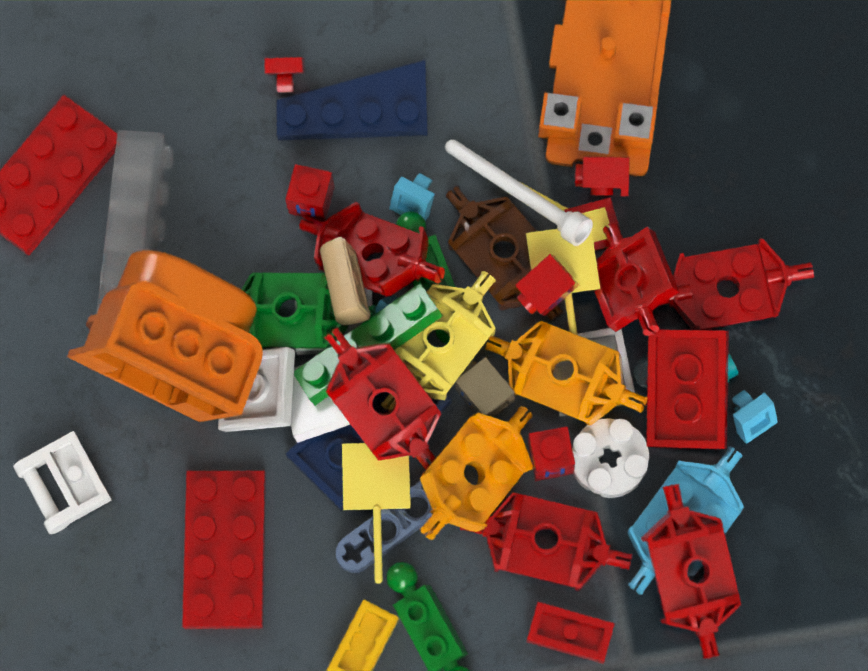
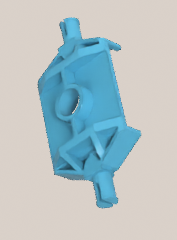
M729 446L718 463L714 465L678 461L675 469L634 525L629 528L628 536L642 561L640 570L628 584L634 590L640 580L644 578L636 589L637 593L642 595L655 577L647 542H642L641 537L667 514L668 506L662 487L679 483L684 506H689V509L694 512L721 518L724 533L726 534L744 508L729 478V473L739 459L742 458V454L739 451L727 462L735 450ZM698 560L692 561L688 566L687 575L690 580L695 577L703 565Z

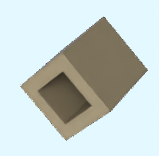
M486 357L478 363L475 360L471 361L455 382L456 392L475 414L481 413L495 418L515 402V392Z

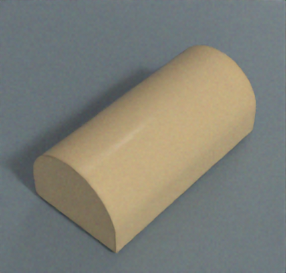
M342 237L328 241L322 245L320 253L336 322L343 325H352L370 320V310L356 251Z

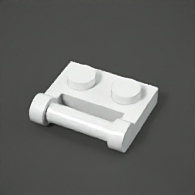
M74 431L21 459L13 466L18 477L24 478L46 519L44 526L49 534H55L65 529L75 520L112 501ZM44 464H47L69 504V507L60 512L37 471Z

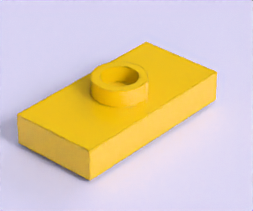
M363 599L327 671H373L399 621V617Z

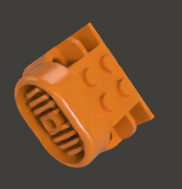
M136 251L129 256L117 288L106 293L97 314L88 317L86 326L90 329L85 345L69 350L67 357L198 422L242 415L263 356L259 340L249 333L257 307L254 300L246 292L187 260L159 251Z

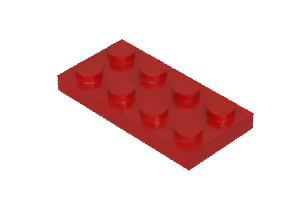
M63 95L0 170V235L30 256L124 142L122 136Z
M186 471L182 627L184 629H263L265 471Z

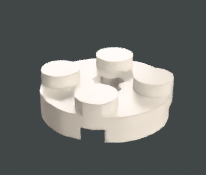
M600 419L591 426L587 425L574 439L572 448L575 460L574 476L578 483L588 491L590 490L606 498L621 497L636 489L646 474L649 461L647 443L642 434L627 420ZM604 449H610L612 452L617 451L620 457L616 459V467L610 468L608 463H600L599 458L604 455Z

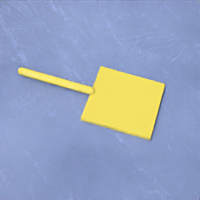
M558 229L526 233L531 270L551 254L558 259L580 284L565 298L569 332L578 335L572 293L600 289L592 230L587 239L579 246H574L563 239Z
M365 443L342 444L343 510H373L375 582L380 584L383 581L381 509H410L409 456L378 461Z

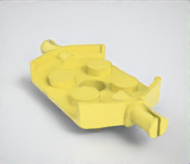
M485 271L481 272V275L471 288L467 286L466 289L433 284L427 293L443 316L394 350L432 399L445 400L447 398L448 391L490 336L493 337L495 335V326L482 301L483 296L496 280L491 275L488 277V273ZM437 329L446 331L450 336L449 342L443 347L430 345L427 337L432 331ZM389 394L381 403V406L386 410L389 409V412L395 406V398L392 394Z

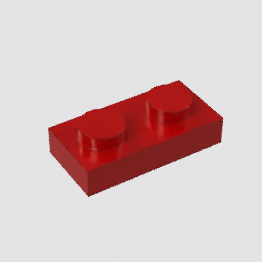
M537 602L527 642L604 664L615 623Z

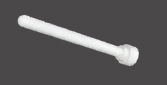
M452 139L446 143L445 149L450 155L558 225L557 229L561 232V237L572 245L579 246L589 236L593 222L578 211L574 213L572 211L564 212L460 142Z

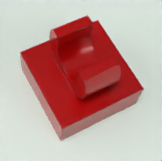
M264 58L265 74H277V92H294L293 74L305 73L304 58Z

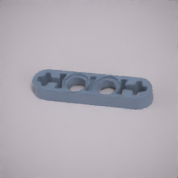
M421 481L410 488V499L419 497L427 502L428 509L423 516L418 518L411 517L405 509L381 510V521H390L397 529L395 536L391 540L382 541V557L418 531L433 515L430 512L432 507ZM373 516L338 543L336 559L344 571L360 573L374 563V553L371 552L370 546L361 551V562L356 564L354 560H349L348 562L344 560L347 556L346 548L351 545L354 549H358L365 544L364 538L361 537L364 533L368 534L371 543L374 545Z

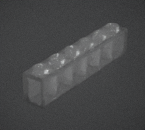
M118 130L97 312L106 293L117 288L129 256L140 250L156 251L157 241H163L165 220L160 218L161 204L167 205L169 184L164 182L165 169H171L173 149L172 146L167 145L163 133Z

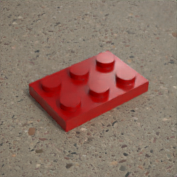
M658 330L657 333L653 331L654 334L648 336L647 447L727 449L729 331Z

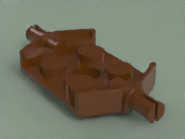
M458 186L454 187L453 192L450 190L445 197L459 211L460 217L449 238V250L456 252L477 279L482 271L487 272L488 277L490 275L494 277L496 282L493 283L488 292L498 302V308L501 311L524 307L517 299L521 292L515 285L531 271L526 233L537 231L508 197L481 202L473 200L470 202ZM507 241L513 244L515 252L509 258H500L494 253V246L498 242ZM557 305L546 316L553 322L556 320V316L559 318L564 311Z

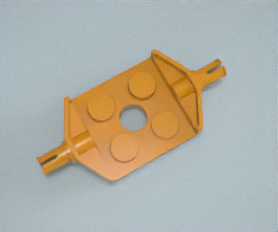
M538 322L518 340H512L511 343L495 336H490L488 340L491 343H486L485 349L487 351L494 352L508 360L509 386L515 392V396L525 397L581 420L589 426L602 418L616 405L622 404L642 413L644 410L642 404L646 405L647 403L646 396L631 392L624 385L622 356L619 351L546 322ZM561 361H569L574 366V372L567 380H557L553 375L554 367Z
M520 406L509 421H503L481 413L469 417L420 477L421 483L432 507L430 512L433 514L424 526L420 528L422 534L427 533L425 535L426 538L434 540L443 526L448 523L474 532L484 529L487 526L485 521L525 472L532 470L531 459L520 435V431L533 417L531 412L526 413L528 411L527 408ZM466 465L476 469L478 473L476 485L466 480L464 475Z

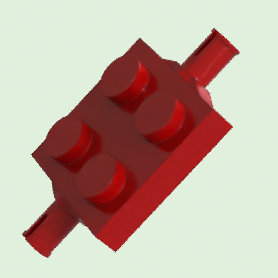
M609 223V228L607 226L603 228L609 248L596 259L600 289L594 290L607 326L617 332L638 319L643 334L646 336L653 335V331L657 333L659 330L653 310L658 305L678 294V287L656 233L647 226L632 237L623 238L619 225L617 223Z

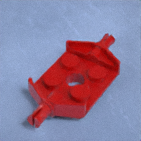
M354 202L323 222L308 215H305L303 217L304 220L301 219L299 227L301 231L317 236L314 260L319 270L325 272L320 253L322 245L342 237L356 251L364 288L386 297L392 296L412 281H419L421 277L435 283H440L441 279L444 278L445 269L443 267L426 262L429 243L424 227H419L420 234L364 213L358 202ZM375 252L383 253L379 259L366 261L368 256Z
M759 239L758 244L699 255L685 257L684 253H680L673 275L679 293L660 305L669 304L670 308L674 307L692 330H706L778 317L787 286H790L792 281L814 278V270L812 269L811 262L794 266L785 265L764 239ZM724 280L732 281L738 287V294L731 298L723 297L719 294L717 285Z
M338 327L332 330V333L341 344H338L329 332L324 338L339 355L337 357L339 361L325 389L326 393L378 461L412 455L427 470L430 464L426 458L431 463L436 459L428 448L430 447L428 441L440 418L441 411L421 387L389 342L354 347L349 344ZM380 392H388L395 398V406L389 413L381 414L373 408V399Z
M677 483L662 487L668 506L667 514L641 537V540L648 544L665 618L660 619L661 623L694 631L696 636L699 637L703 659L720 655L714 632H717L718 626L740 607L741 601L721 518L694 512L689 509V506H684L679 488L680 485ZM694 560L700 561L704 566V576L697 583L692 582L687 575L688 566Z
M514 492L491 517L489 516L485 521L487 526L484 529L474 532L460 527V530L482 534V537H486L494 571L499 572V570L549 581L576 588L575 591L578 592L600 569L601 565L606 566L607 564L629 570L633 555L609 549L610 545L606 544L598 512ZM549 529L557 535L558 542L553 548L542 549L536 544L535 535L540 530Z

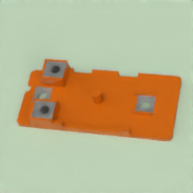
M671 0L566 1L563 25L555 24L549 68L556 69L553 93L544 92L539 125V137L548 139L546 160L548 163L572 167L575 162L583 161L584 156L630 157L629 175L643 176L647 173L653 141ZM557 112H563V113H565L566 115H564V116H558V115H556L555 113H557ZM637 122L640 126H633L630 123ZM593 134L599 135L602 138V143L598 146L591 145L588 142L589 136Z

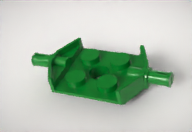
M252 273L241 289L256 304L257 311L249 333L259 340L262 348L326 349L331 346L324 338L329 332L338 341L332 330L338 327L344 335L349 325L339 324L335 320L325 273ZM285 301H297V310L290 317L280 316L279 310ZM375 305L369 306L372 317L376 314Z

